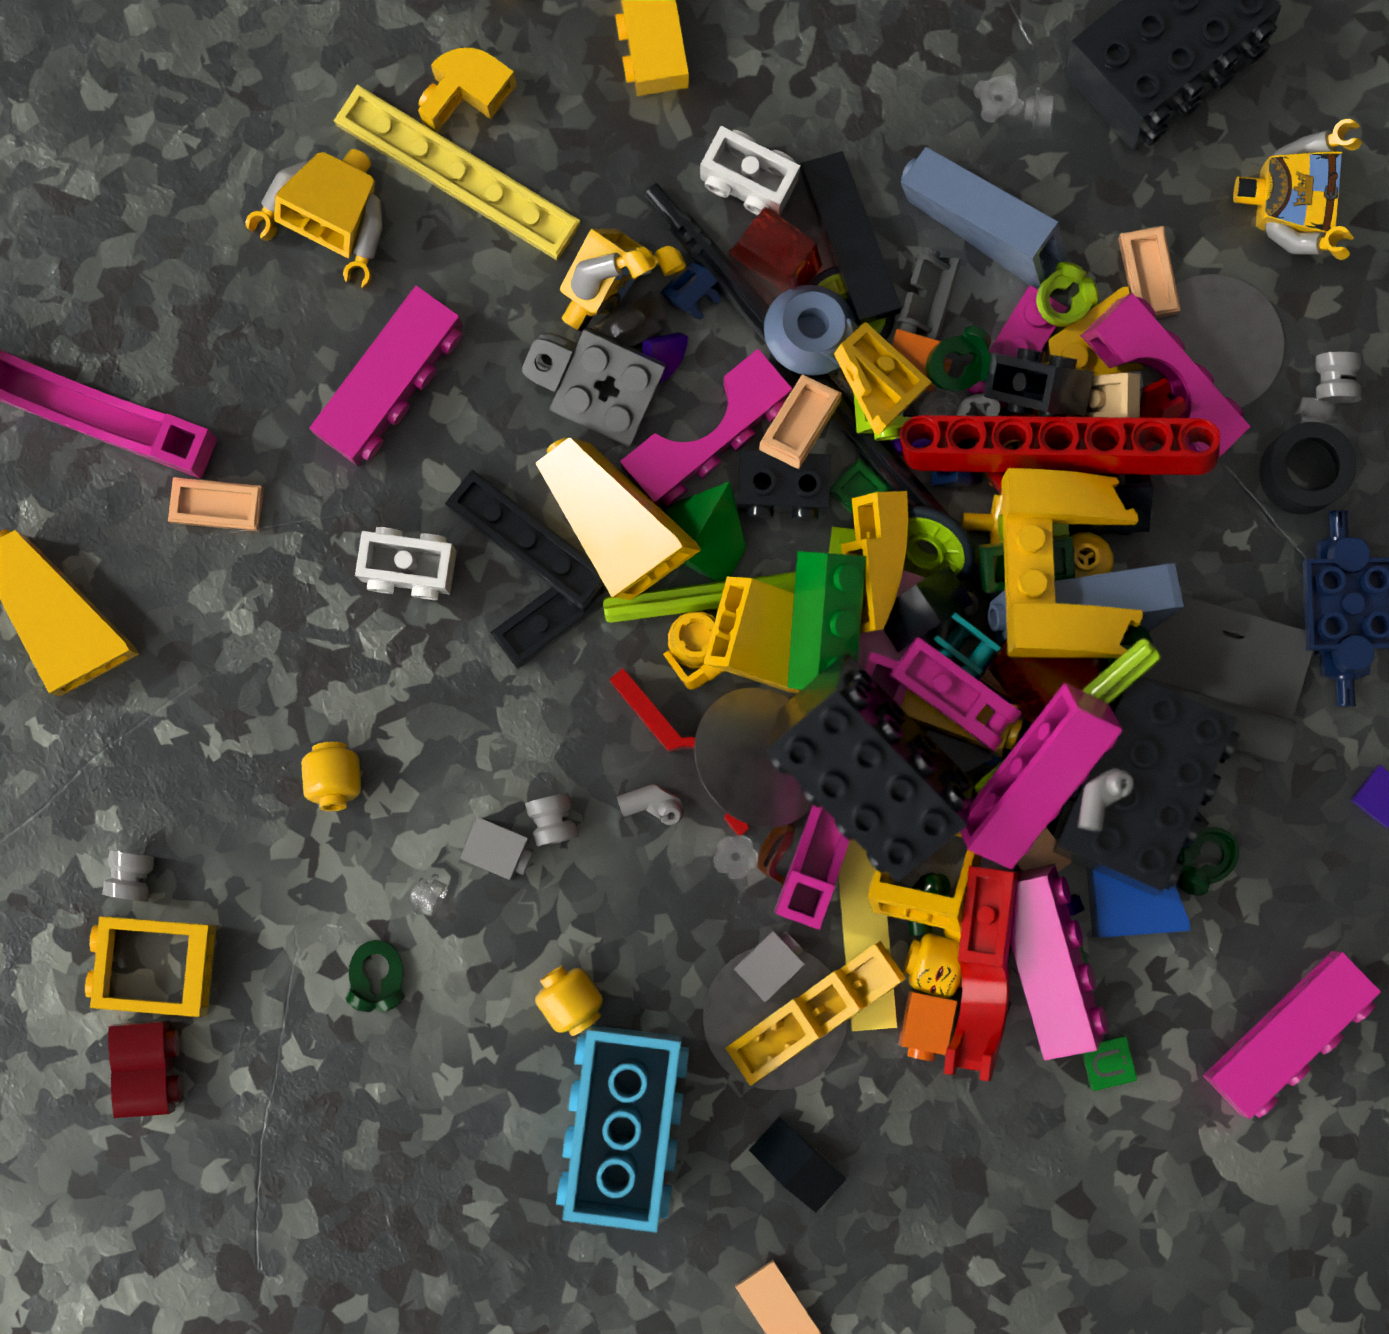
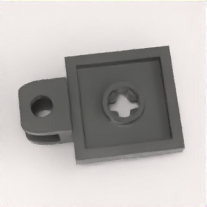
M586 327L583 329L578 343L554 333H543L538 339L533 341L522 366V372L534 383L551 391H557L549 409L550 411L630 447L633 444L667 364ZM543 354L550 356L552 364L544 360ZM608 376L615 378L614 386L620 390L619 395L611 394L608 398L601 396V389L596 386L597 380L605 381Z

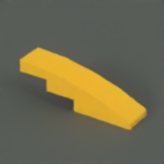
M877 942L842 968L832 972L805 993L792 999L725 1049L748 1084L752 1086L906 980V977L882 942Z

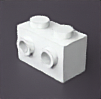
M720 126L700 164V179L705 181L704 186L709 191L724 198H727L730 194L744 201V207L760 217H764V215L767 217L770 214L772 216L775 215L779 219L799 181L800 165L796 164L795 160L789 155L778 150L771 151L757 144L746 133L738 130L731 131L723 126Z
M376 527L375 533L362 531L355 576L361 582L367 583V590L393 594L394 587L412 589V597L427 600H438L439 593L450 595L457 551L451 543H447V537L421 533L420 539L402 537L403 531L386 527Z

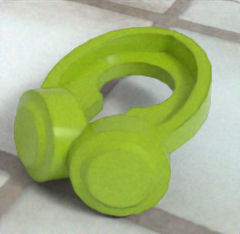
M1067 261L1058 262L1055 272L1041 283L1036 296V304L1042 318L1048 323L1058 327L1069 326L1083 318L1090 308L1098 305L1099 293L1097 285L1091 277H1086L1087 272L1081 266ZM1073 282L1077 283L1079 291L1071 298L1072 305L1070 310L1062 314L1056 312L1051 307L1049 300L1052 291L1055 289L1065 290Z

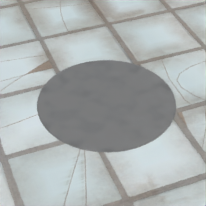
M1204 274L1177 283L1176 289L1181 308L1179 315L1157 318L1156 320L1165 330L1173 332L1182 340L1185 346L1184 352L1195 364L1202 365L1211 373L1214 378V386L1224 397L1231 398L1241 408L1252 403L1271 386L1282 365L1285 346L1284 333L1276 310L1258 289L1232 276ZM1149 368L1155 381L1163 378L1155 370ZM1170 391L1167 395L1173 399L1172 392Z
M742 688L731 691L717 699L707 709L699 723L695 737L694 753L700 779L717 805L729 815L744 823L759 827H778L800 819L811 810L813 805L804 796L799 782L790 773L788 775L781 773L769 758V752L766 749L779 709L791 699L775 691L763 688Z
M752 949L731 959L718 972L708 989L703 1008V1026L708 1045L718 1063L729 1074L749 1085L725 1048L792 999L799 997L832 973L820 960L805 951L798 957L805 965L766 1002L733 969ZM847 1021L752 1086L765 1090H786L804 1085L819 1076L829 1067L839 1053L846 1034Z

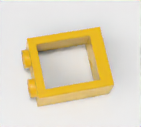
M960 832L956 835L958 837H962ZM967 849L954 898L893 885L894 879L887 872L882 874L875 869L868 893V900L872 911L878 914L961 932L969 866H980L982 856Z
M99 916L98 925H93L90 934V951L95 952L94 970L88 971L85 982V995L91 998L90 1008L191 1017L208 1015L217 925ZM116 929L189 935L182 1003L109 997Z

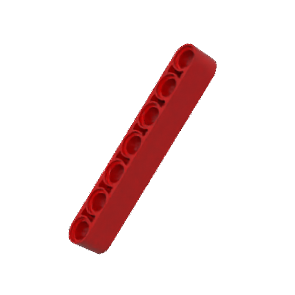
M920 415L908 419L900 431L903 456L908 466L919 471L1006 472L1008 468L1087 474L1201 475L1210 472L1217 465L1221 442L1220 431L1217 426L1211 421L1201 418ZM922 438L932 441L925 448L919 449L911 446L914 441ZM965 439H972L978 442L976 446L970 449H962L956 446ZM1014 439L1024 443L1018 449L1013 450L1002 446L1008 440ZM1056 440H1063L1070 444L1063 450H1054L1048 447L1050 443ZM1100 441H1111L1116 444V447L1103 451L1097 449L1095 444ZM1154 441L1160 443L1163 447L1158 451H1147L1141 445ZM1193 442H1203L1210 448L1203 452H1196L1191 450L1188 445Z

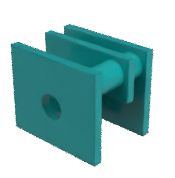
M954 613L952 618L957 625L945 641L938 635L934 640L940 645L937 651L949 660L954 656L963 662L964 665L961 668L974 678L977 674L983 677L985 672L982 668L994 653L1002 656L1004 651L974 626ZM972 634L981 643L971 656L966 658L958 650Z

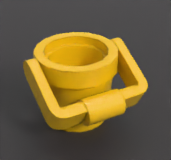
M702 611L683 614L672 624L668 633L669 650L663 653L685 687L690 690L700 687L707 681H711L725 672L703 664L716 618ZM680 665L698 670L687 676Z

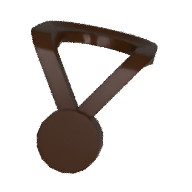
M791 823L774 827L764 840L754 860L756 869L781 884V889L786 878L775 872V868L792 842L795 827ZM783 834H785L781 844L779 845L775 854L770 859L768 866L766 868L764 866V863L767 857L769 856L773 846L778 841V839Z

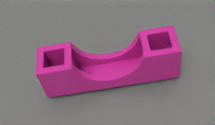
M1133 293L1116 300L1080 336L1109 369L1121 364L1135 363L1145 365L1155 370L1163 378L1165 377L1170 383L1173 399L1182 396L1186 402L1187 409L1179 418L1207 419L1217 426L1221 436L1220 457L1251 427L1242 417L1243 411L1241 407L1231 398L1224 397L1214 386V378L1211 373L1202 365L1195 364L1184 352L1185 346L1182 340L1173 332L1162 327L1154 318L1156 316L1155 311L1146 300L1136 297ZM1193 442L1188 445L1191 450L1196 452H1203L1210 448L1203 442Z
M759 349L755 350L724 376L723 386L728 406L723 420L713 432L691 442L671 441L654 433L620 461L621 469L658 507L662 503L670 507L688 491L684 485L696 475H699L701 479L706 478L722 464L719 457L731 447L736 451L740 450L756 436V432L753 429L766 418L770 423L775 419L793 389Z

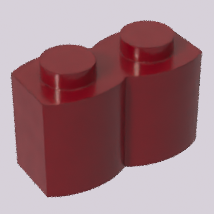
M170 1020L120 1023L109 1026L108 1051L111 1069V1102L114 1118L167 1115L174 1112L176 1103H181L183 1095L180 1075L174 1076L173 1057H178L180 1053L178 1030H171Z

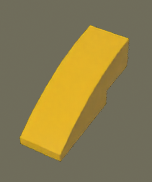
M907 491L876 492L852 498L856 541L841 544L842 554L866 556L860 633L883 630L896 599L907 550Z

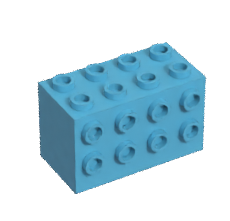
M591 1025L587 1029L586 1034L578 1036L575 1064L582 1065L581 1079L574 1080V1083H572L569 1100V1111L576 1112L575 1126L569 1125L568 1130L566 1129L563 1146V1158H570L569 1172L563 1171L562 1176H560L556 1205H564L562 1220L657 1232L658 1219H668L672 1185L663 1184L664 1172H674L678 1139L669 1138L670 1124L680 1125L683 1093L675 1092L676 1077L686 1078L689 1054L688 1047L680 1046L681 1036Z

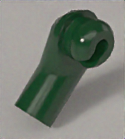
M930 872L921 876L911 889L947 896L950 892L951 884L946 875ZM908 920L910 936L932 933V926Z

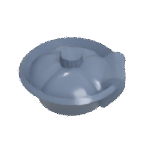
M802 285L785 291L771 304L765 317L764 336L771 354L781 365L799 374L821 375L841 368L834 353L841 343L856 331L859 326L856 323L850 306L837 293L821 286Z

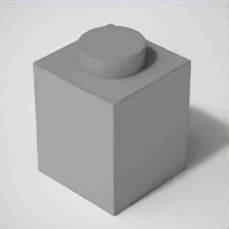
M477 817L459 859L508 880H513L516 873L525 874L534 850L527 848L530 842L529 838Z
M771 931L733 969L766 1002L805 965L798 958L804 950L786 931L780 937L774 931Z

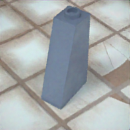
M928 147L924 148L918 158L911 159L902 173L901 185L908 202L1027 284L1039 289L1041 283L1055 272L1058 262H1064L1067 259L1059 222Z
M1175 563L1055 581V603L1143 610V618L1139 626L1145 628L1147 632H1150L1184 607ZM1005 590L990 602L988 610L989 626L995 632L998 646L1007 645ZM1129 624L1127 630L1130 629L1133 625Z

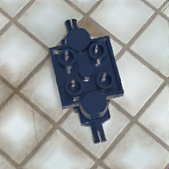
M1333 510L1328 512L1330 537L1316 543V559L1302 561L1306 651H1314L1315 655H1320L1321 677L1336 681V707H1356L1354 680L1370 674V664L1374 658V650H1389V557L1370 558L1369 547L1365 540L1348 537V510Z

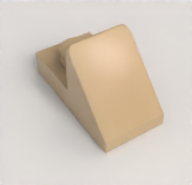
M1118 373L1093 376L1085 417L1140 418V374ZM1066 415V417H1082V416Z

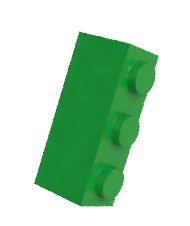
M797 551L788 688L802 690L845 652L858 663L866 556Z

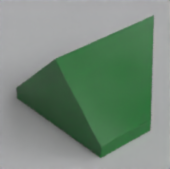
M728 481L677 501L670 507H667L665 511L677 525L697 542L701 551L685 561L683 565L713 582L726 581L727 576L731 577L746 551L731 484Z

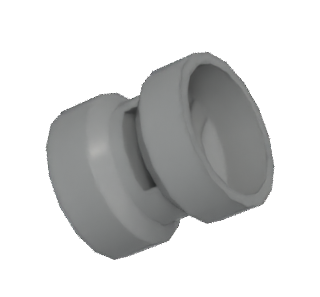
M1328 352L1316 356V371L1320 374V384L1316 387L1317 402L1322 404H1349L1362 400V386L1357 382V373L1362 369L1361 354L1356 352Z
M568 793L544 797L525 803L528 817L533 819L534 824L537 825V828L532 833L535 847L555 844L579 837L576 824L568 820V811L571 808Z
M110 850L107 863L111 868V877L104 881L102 895L147 902L150 888L145 883V880L147 879V874L153 871L155 857Z

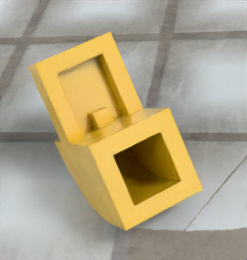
M457 48L439 56L431 64L434 77L439 83L438 85L431 84L424 91L419 100V106L421 107L418 109L422 123L436 133L462 100H465L486 117L492 119L517 86L514 71L489 53L479 49Z

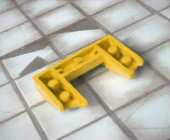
M1008 468L1001 479L1008 657L1120 658L1127 652L1120 643L1128 625L1138 627L1143 618V610L1055 603L1052 524L1136 525L1138 515L1135 509L1132 508L1126 511L1114 490V487L1119 484L1118 479L1080 472Z

